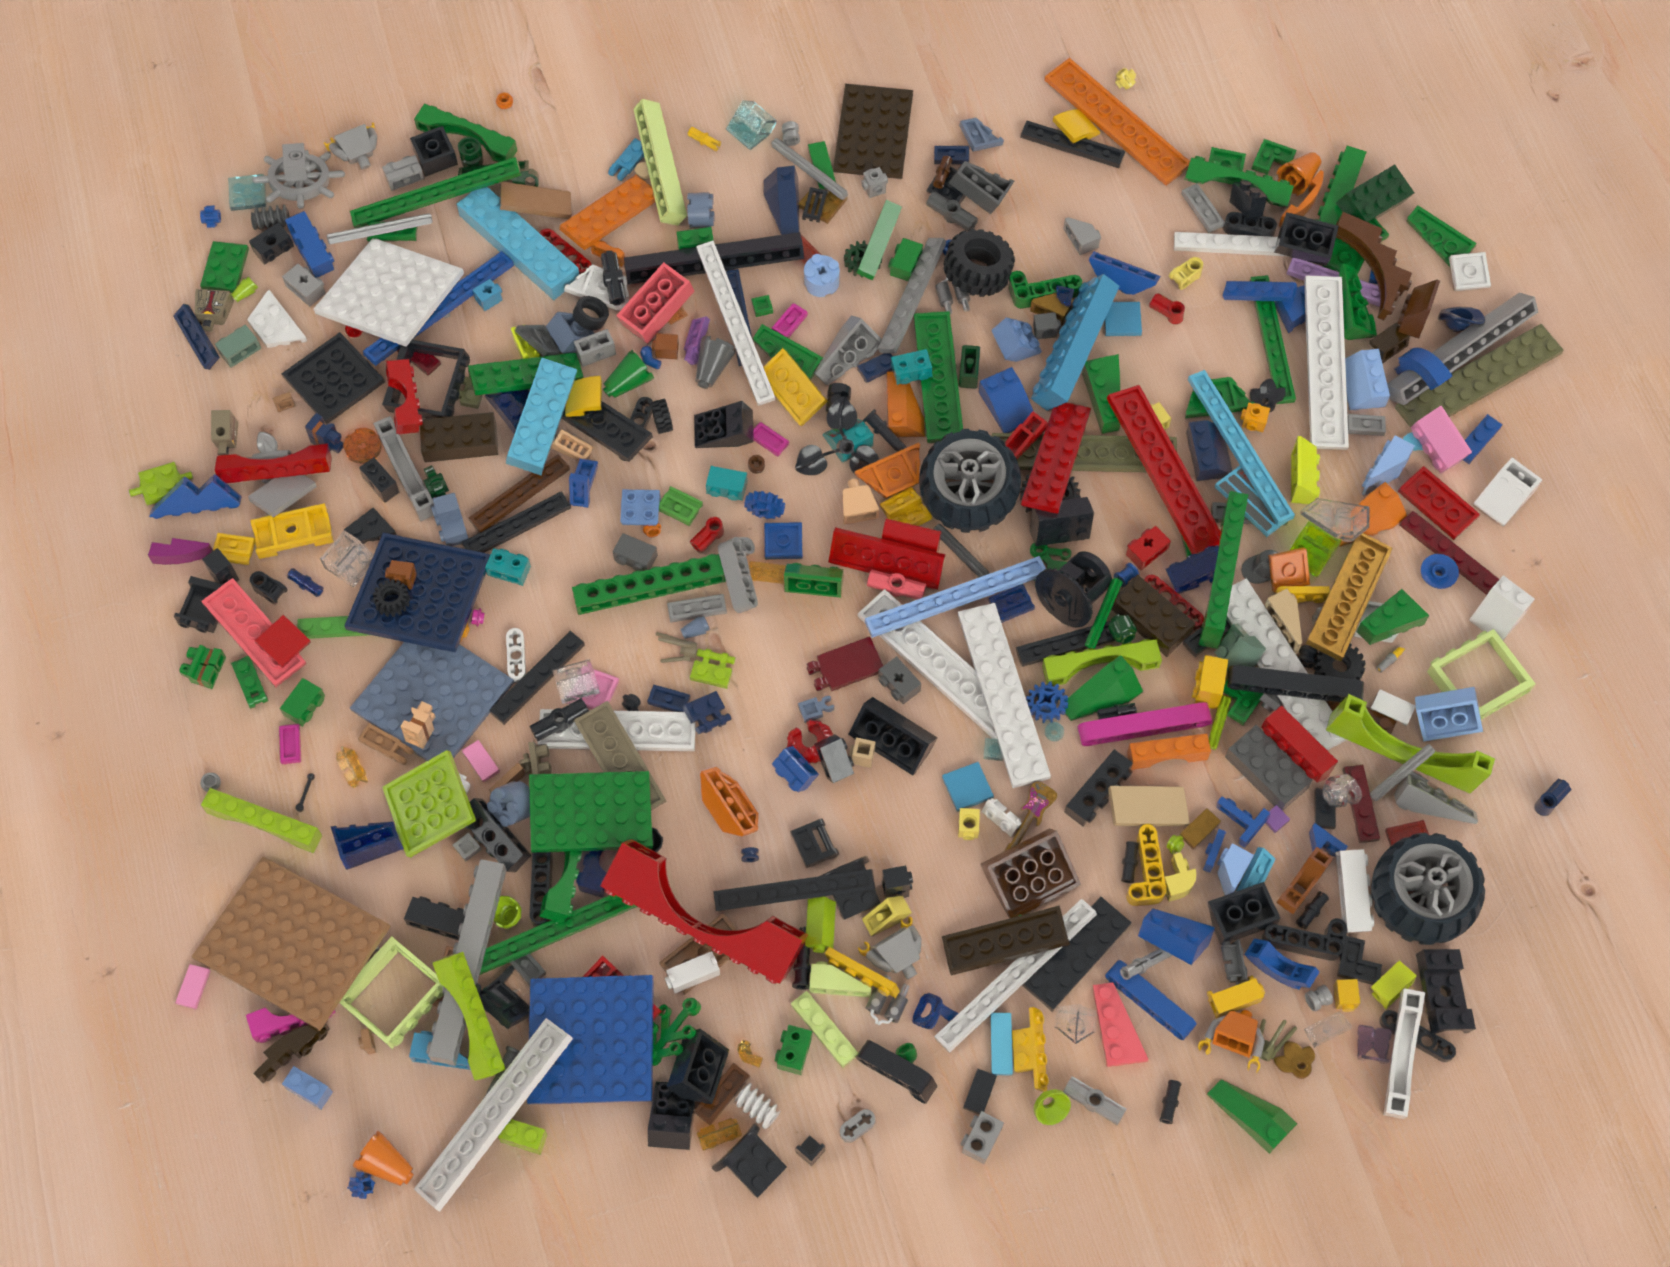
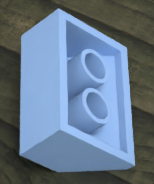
M1379 349L1361 350L1345 358L1346 393L1349 410L1385 407L1390 394Z
M1475 687L1415 697L1416 712L1423 741L1483 732Z

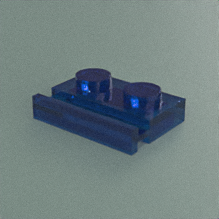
M1024 584L1003 591L988 599L990 604L995 603L1001 623L1035 609V605L1032 603Z

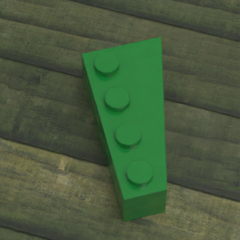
M1119 354L1087 360L1082 369V375L1101 434L1119 431L1121 424L1106 399L1109 394L1120 391Z

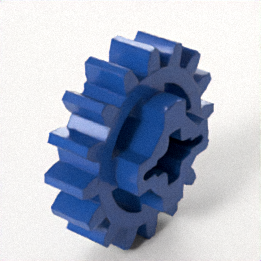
M754 491V494L749 492L746 495L744 507L747 508L748 512L752 511V515L759 518L775 519L776 517L780 518L784 514L785 503L783 499H778V495H774L771 492L765 493L764 491Z
M1041 682V687L1035 684L1034 691L1029 690V696H1026L1031 716L1035 714L1036 721L1042 718V723H1045L1046 719L1053 723V718L1059 721L1060 714L1065 715V709L1068 708V695H1064L1065 690H1059V684L1053 687L1052 682H1049L1048 685ZM1038 697V701L1034 704L1035 698ZM1060 700V705H1059V707L1057 708V707H1056V704H1057L1058 701Z

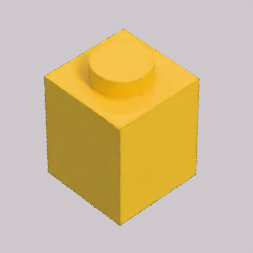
M1336 980L1333 985L1336 1009H1342L1343 1012L1354 1011L1360 1004L1358 980Z

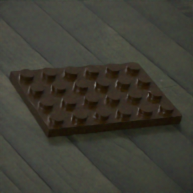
M845 83L833 172L863 175V172L869 169L880 167L882 173H885L887 178H903L913 90Z

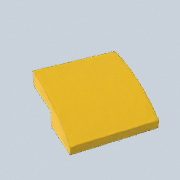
M1079 109L1065 111L1053 116V122L1072 143L1083 138L1089 140L1100 134L1096 126Z
M601 376L586 377L574 381L565 408L566 417L584 416V411L601 410Z
M912 487L880 503L884 514L891 520L920 526L932 519V515L922 504L921 497Z

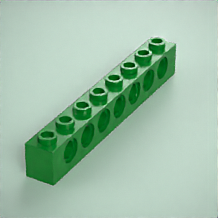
M709 554L699 559L691 558L681 563L673 562L668 566H655L650 570H638L628 575H616L610 579H598L588 584L580 583L572 587L578 615L723 583L726 582L719 554ZM704 568L709 569L707 572L701 571ZM690 573L688 576H683L682 574ZM665 577H671L670 580H664ZM647 581H653L652 584H645ZM629 585H634V586H635V587L632 588V589L626 588V587L629 586ZM611 589H615V590H616V591L613 592V593H609V592H608V591L611 590ZM593 593L597 594L595 597H589Z

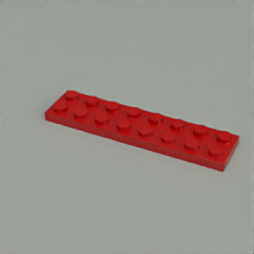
M1066 402L1052 409L1048 421L1049 425L1046 427L1021 506L1056 514L1059 513L1091 413L1090 407Z

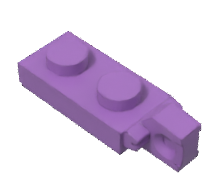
M707 316L693 319L684 346L686 351L684 360L690 365H695L698 362L701 338L706 336L710 322Z

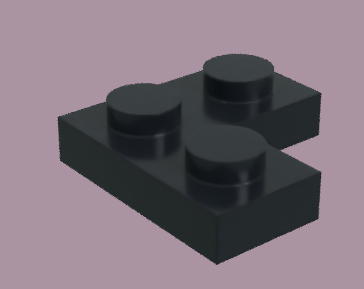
M1346 936L1344 950L1340 955L1337 976L1357 979L1359 982L1374 985L1380 979L1382 964L1362 960L1365 940Z

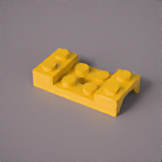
M325 503L279 513L274 518L266 516L250 520L257 547L255 550L259 559L277 556L278 551L313 543L315 547L334 543L328 509ZM289 527H296V530L294 532H286Z

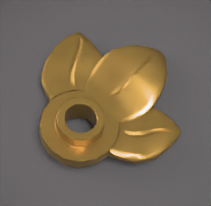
M1287 1041L1284 1045V1055L1275 1057L1273 1060L1282 1072L1292 1073L1295 1077L1304 1079L1312 1072L1311 1064L1315 1060V1052L1311 1046H1306L1302 1049L1297 1043ZM1298 1066H1304L1305 1068L1299 1069Z

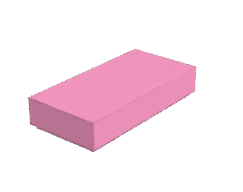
M479 740L462 750L483 783L500 773V770Z
M189 965L175 1002L177 1005L197 1009L211 972L210 969Z

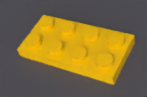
M782 348L763 367L774 395L800 426H803L828 402L785 349Z

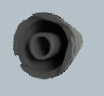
M703 336L701 338L695 381L698 383L697 385L704 389L714 385L736 352V349L733 350L734 346L719 338H716V341L710 340L711 336Z

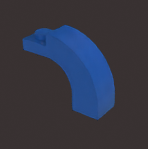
M1412 348L1398 358L1400 365L1394 369L1398 375L1406 370L1415 371L1423 378L1430 390L1453 377L1437 356L1423 348Z
M1254 938L1244 954L1262 972L1276 981L1300 990L1301 987L1310 988L1320 972L1314 966L1296 963L1286 958L1269 941Z

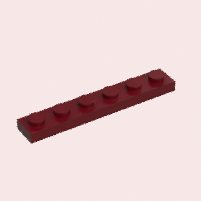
M1412 511L1401 522L1400 526L1434 554H1443L1453 559L1458 566L1459 574L1486 595L1500 580L1415 511Z

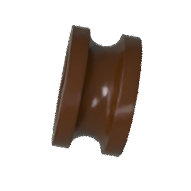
M760 455L751 456L748 460L749 470L754 474L763 472L765 469L764 458ZM754 462H758L759 467H755Z

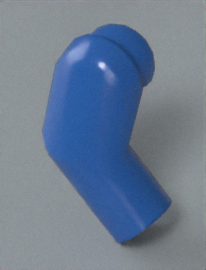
M650 346L642 347L640 355L644 364L659 369L662 361L653 358L652 348Z

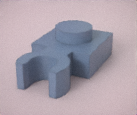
M825 696L820 702L815 697L798 703L804 723L823 717L822 711L832 712L834 705H825L826 702L831 701V697Z

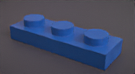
M1487 414L1465 439L1472 453L1464 458L1463 461L1470 464L1501 429L1503 424Z

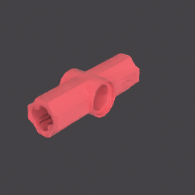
M871 570L867 582L868 587L879 590L885 589L894 597L902 595L917 600L924 597L926 584L905 579L901 574L895 573L890 575ZM898 583L901 586L895 587L893 584Z

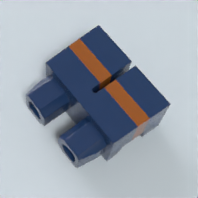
M316 413L305 425L308 437L313 445L328 444L330 451L333 450L336 453H340L344 448V442L340 441L342 436L336 431L335 425L333 423L325 425L321 415Z

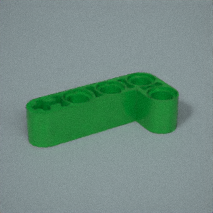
M1022 271L1012 272L1009 278V291L1012 301L1019 309L1031 307V302L1035 298L1054 293L1067 295L1070 299L1076 298L1082 285V279L1078 275H1069L1028 284L1026 276Z

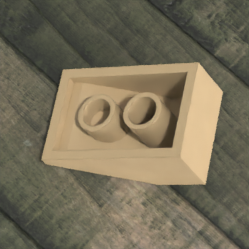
M1285 589L1267 598L1265 608L1297 656L1302 645L1298 604L1294 594Z

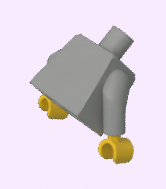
M373 122L370 127L363 124L334 136V140L330 138L331 142L328 144L324 142L328 151H331L343 161H348L350 164L358 162L363 170L371 166L368 157H371L373 150L376 149L377 134Z
M908 917L909 924H905L901 919L900 926L902 929L872 946L873 950H871L868 942H864L867 949L861 950L858 947L860 955L866 956L874 966L885 972L898 973L902 970L906 979L914 977L917 972L912 964L920 959L922 938L915 926H912V917Z

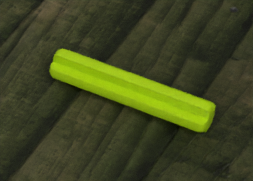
M1222 696L1208 739L1210 749L1216 750L1231 703V698L1227 696Z

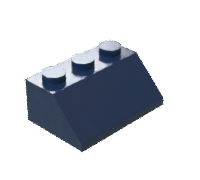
M1208 420L1189 422L1186 435L1196 480L1224 478L1233 470L1227 444L1216 425Z

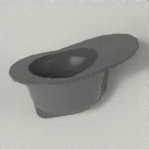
M1265 550L1245 560L1241 570L1244 578L1255 584L1271 580L1268 555L1278 552Z

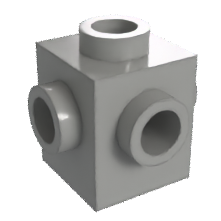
M879 167L863 172L861 183L869 198L886 193L888 179Z

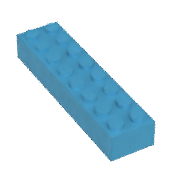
M1105 274L1094 277L1089 282H1084L1080 286L1079 294L1072 303L1073 307L1066 316V323L1060 329V336L1053 344L1054 349L1046 359L1047 364L1039 375V382L1033 388L1031 399L1047 411L1068 402L1120 287Z

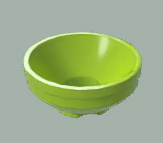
M1051 1089L1040 1094L1034 1104V1114L1037 1120L1044 1125L1057 1124L1068 1115L1071 1101L1061 1090ZM1052 1097L1051 1103L1043 1105V1101L1046 1098Z

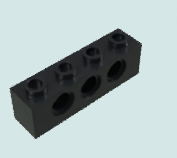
M1114 749L1066 805L1064 813L1081 826H1084L1087 822L1091 823L1097 815L1095 812L1099 808L1103 809L1109 801L1107 799L1109 797L1108 788L1110 786H1121L1119 785L1123 779L1126 781L1133 773L1131 770L1133 763ZM1113 772L1117 777L1112 778L1107 773ZM1101 786L1105 791L1099 792L1095 787ZM1084 801H1091L1093 805L1087 806L1084 804Z
M473 798L469 803L476 821L466 826V828L472 830L474 838L484 844L487 848L486 852L491 857L496 858L499 863L505 865L506 872H517L532 855L509 828L503 827L494 817V814L489 812L487 803L483 799ZM481 818L483 819L482 826L479 824ZM493 832L495 833V839H494V840H492V834H493ZM507 846L508 852L505 855L504 848Z

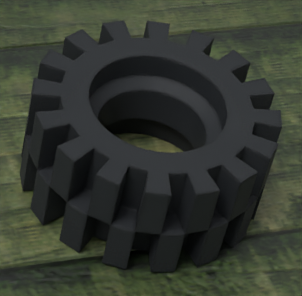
M666 399L650 402L658 434L673 431Z
M391 579V583L385 580L384 585L382 583L378 584L379 588L376 587L374 589L373 599L376 609L380 614L383 615L385 613V616L388 617L391 614L394 617L395 613L400 615L402 614L401 610L404 612L407 610L406 606L409 607L410 597L403 583L401 584L398 580L395 583V580ZM396 594L399 596L393 602L384 601L388 595Z

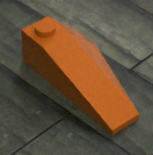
M1384 482L1328 531L1327 535L1341 547L1353 543L1358 531L1368 536H1373L1380 531L1394 528L1407 517L1399 495Z

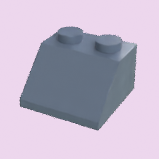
M557 312L546 325L558 349L564 354L576 353L574 341L595 334L594 331L581 327L575 321L573 313Z

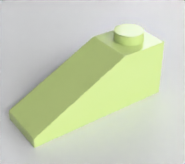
M823 961L811 964L810 993L871 997V988L833 965H828L827 962Z

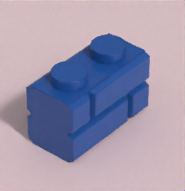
M794 746L783 749L772 763L777 775L784 777L789 782L788 786L793 791L801 792L808 789L819 775Z

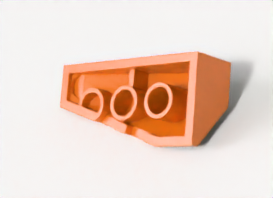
M887 372L888 428L897 437H925L924 417L910 383L897 385L894 373Z

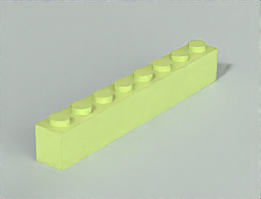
M641 99L633 110L660 222L678 226L687 217V211L660 103Z

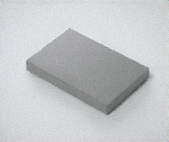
M305 475L273 478L249 495L248 498L251 503L274 518L317 486L313 480Z

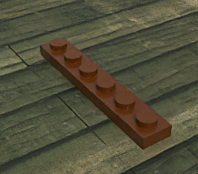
M557 454L546 462L542 475L530 473L471 515L469 521L479 532L490 528L570 470L569 465Z

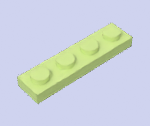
M807 991L791 1003L793 1009L842 1068L856 1058L858 1054L856 1049Z

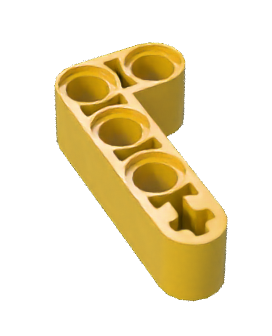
M1145 824L1140 827L1137 835L1143 882L1132 884L1126 894V900L1132 906L1159 904L1163 901L1166 894V883L1157 831L1153 825ZM1145 852H1152L1155 857H1147ZM1148 871H1155L1158 876H1150ZM1151 890H1158L1161 895L1155 896ZM1134 891L1139 892L1141 897L1135 898L1131 893Z

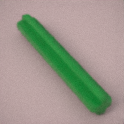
M1118 578L1112 579L1085 642V646L1089 649L1096 647L1122 585V581Z

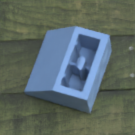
M1006 317L991 330L1006 360L1018 362L1042 352L1039 347L1040 343L1035 338L1031 325L1027 322Z

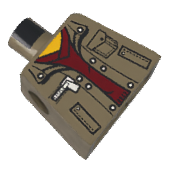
M196 289L195 315L199 323H202L203 330L211 332L214 324H225L234 303L230 291Z
M211 410V440L218 448L219 456L229 455V448H236L238 421L230 410Z

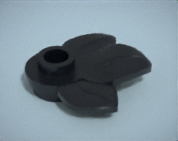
M1269 378L1262 382L1260 389H1251L1250 399L1254 403L1270 408V413L1275 409L1276 403L1284 399L1286 389L1276 388L1275 382Z

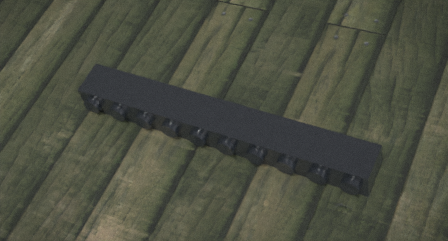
M800 232L715 244L725 270L804 259L803 242ZM696 247L624 257L628 284L646 282L663 262L683 277L706 273Z

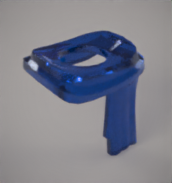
M927 993L923 994L913 1014L912 1022L919 1027L933 1029L940 1015L950 1022L958 1015V1012L945 1006L941 997ZM927 1003H930V1013L926 1017H921Z

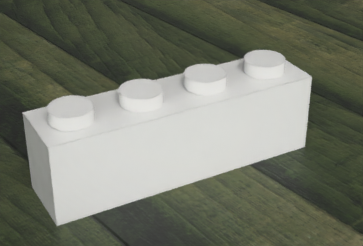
M1364 849L1335 852L1342 920L1347 925L1346 933L1372 931V927H1374V917L1370 914L1372 896L1368 893L1370 876L1366 873L1368 856L1364 853Z

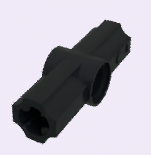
M606 251L601 254L604 286L607 287L610 304L617 306L625 303L623 273L619 269L616 252Z
M580 698L563 708L554 709L549 716L529 727L535 739L540 741L557 731H565L576 718L589 712L585 702ZM559 717L564 718L562 722L555 721Z

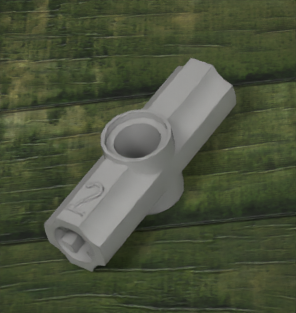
M1073 1076L1063 1091L1067 1096L1084 1105L1088 1111L1096 1112L1116 1125L1119 1124L1127 1110L1106 1097L1101 1090L1093 1089ZM1093 1096L1097 1097L1100 1101V1104H1092L1089 1098Z

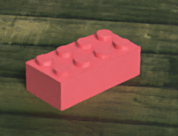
M663 262L616 316L625 328L648 344L695 290L690 281Z

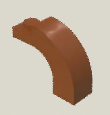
M1316 847L1276 903L1291 914H1294L1334 858Z

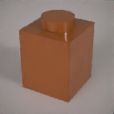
M656 333V340L652 341V351H655L656 358L677 360L679 350L678 335Z

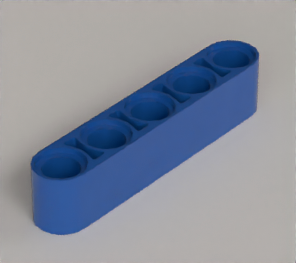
M1117 960L1105 974L1106 979L1110 983L1113 982L1118 990L1174 1036L1184 1040L1197 1025L1195 1020L1141 975L1137 974L1125 980L1121 976L1120 969L1127 966V964Z

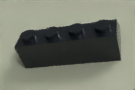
M874 697L863 703L848 733L854 739L861 738L875 741L876 753L912 776L927 758L938 738Z

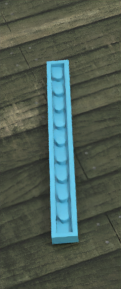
M1203 370L1190 375L1188 382L1276 525L1294 519L1295 514L1206 371Z

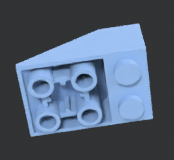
M1396 435L1392 441L1388 440L1382 453L1375 460L1373 468H1370L1366 475V479L1362 484V487H1364L1362 495L1365 496L1374 491L1384 482L1389 483L1398 478L1407 464L1415 445Z

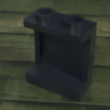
M190 576L188 584L191 588L180 613H175L174 618L178 625L183 628L192 627L202 633H214L218 621L202 604V600L224 584Z

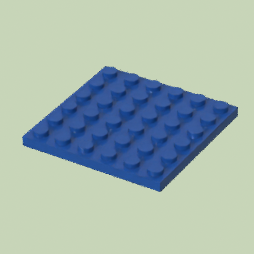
M653 975L537 978L530 980L529 1039L546 1018L573 1039L528 1096L527 1104L652 1101Z

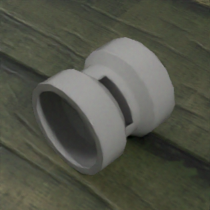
M789 121L782 125L783 142L788 146H794L800 142V135L798 134L799 125L796 122Z
M1324 984L1315 991L1310 990L1305 993L1306 1002L1314 1012L1321 1009L1323 1005L1328 1006L1333 1003L1332 994Z

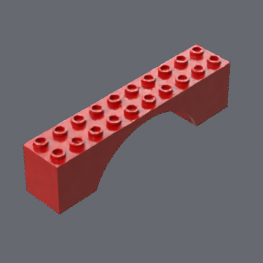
M632 839L621 844L600 885L605 889V893L623 898L622 902L629 906L635 905L640 908L642 913L658 917L660 923L676 927L675 930L680 934H689L694 937L693 940L695 942L711 946V950L720 955L724 953L730 957V961L738 965L742 963L748 966L747 969L750 972L766 976L765 979L772 984H780L787 978L808 934L775 916L770 917L757 926L743 930H723L708 926L691 916L676 899L667 876L666 857Z

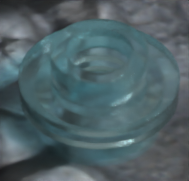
M1057 722L1049 723L1045 728V736L1051 741H1059L1064 736V728ZM1056 730L1058 734L1053 735L1051 731Z

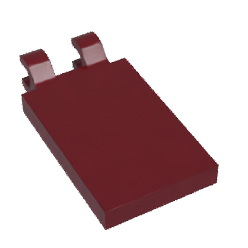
M869 636L817 655V661L808 662L806 669L809 675L820 671L823 676L814 680L816 691L830 687L832 692L879 674V669L884 665Z

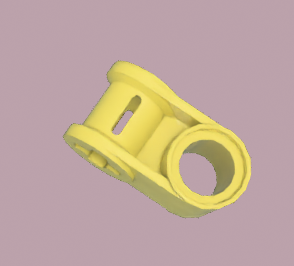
M1192 257L1182 265L1174 268L1170 272L1169 278L1179 285L1178 288L1180 290H1183L1201 277L1203 261L1198 257Z

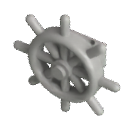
M304 143L282 144L283 157L277 160L265 156L264 161L271 165L268 170V176H255L252 178L253 183H269L273 192L266 197L267 202L271 203L276 198L281 197L297 201V207L302 209L304 208V200L312 199L320 194L333 198L334 193L327 189L329 178H342L345 176V172L342 170H328L325 161L331 157L330 152H325L320 157L309 154L308 150H305Z

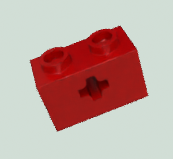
M1155 525L1152 529H1146L1139 539H1133L1127 545L1126 556L1140 570H1143L1169 549L1171 540Z

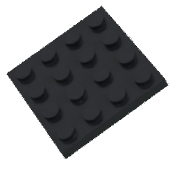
M341 332L281 373L283 378L311 409L323 417L326 425L385 383L384 378Z

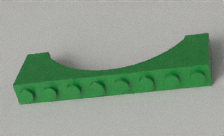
M1229 491L1221 520V535L1212 586L1200 634L1199 645L1218 649L1225 629L1249 494Z

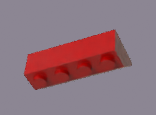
M1282 705L1264 720L1261 726L1264 733L1271 737L1278 747L1291 757L1295 764L1302 767L1309 778L1314 779L1318 783L1329 777L1338 760Z

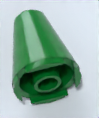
M630 350L603 383L605 386L603 390L609 398L611 396L616 398L652 381L654 376L651 372L647 371V366L633 350Z

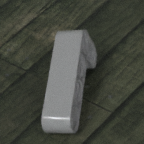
M734 537L718 545V552L733 608L737 613H743L758 605L746 558L747 555L754 553L755 546L753 541L747 537Z

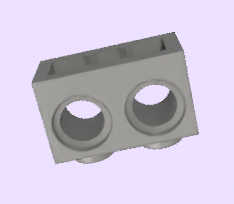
M981 1111L979 1117L975 1115L970 1124V1127L973 1128L970 1135L965 1134L961 1142V1146H963L962 1153L985 1164L1003 1128L1004 1122ZM988 1123L991 1126V1130L984 1132L981 1130L980 1125ZM979 1142L982 1145V1149L978 1151L973 1150L971 1143Z

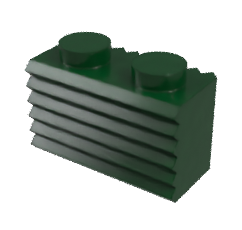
M962 346L959 377L960 388H977L980 358L979 346Z

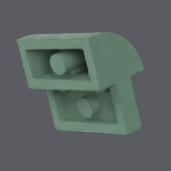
M1237 623L1231 626L1214 653L1219 658L1228 659V672L1229 667L1232 665L1255 667L1266 648L1255 636H1249Z

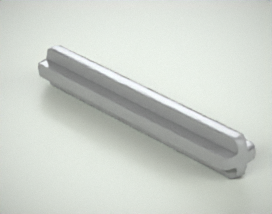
M1427 744L1370 792L1371 798L1374 801H1378L1433 755L1435 749L1430 744Z

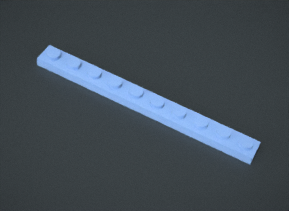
M1040 556L867 617L865 618V624L873 638L1034 580L1046 568Z

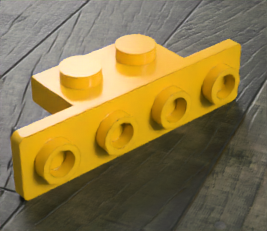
M1029 1007L1030 1027L1012 1030L1014 1071L1020 1073L1033 1070L1035 1089L1045 1092L1047 1091L1049 1078L1046 1074L1047 1056L1044 1050V1044L1046 1043L1045 1034L1043 1033L1044 1015L1041 1010Z

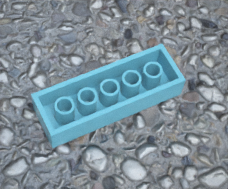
M545 358L541 359L509 448L506 464L542 475L576 378L577 369Z

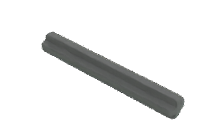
M941 524L934 527L933 530L941 531L940 539L978 577L989 574V571Z

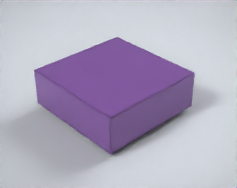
M1276 805L1269 811L1270 816L1265 824L1276 833L1290 821V818Z

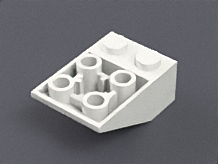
M1511 458L1473 504L1504 527L1537 490L1542 479L1517 460Z

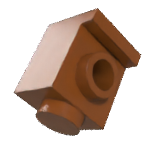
M391 560L390 567L386 568L385 578L390 579V582L391 579H394L395 583L398 580L401 584L407 585L408 589L413 588L417 575L414 563Z

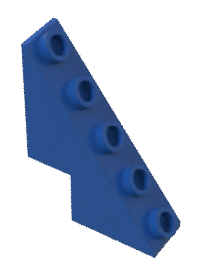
M215 474L200 488L184 476L151 509L149 517L159 519L166 515L179 516L189 512L196 514L204 510L217 511L220 508L226 507L233 509L239 507L242 496Z

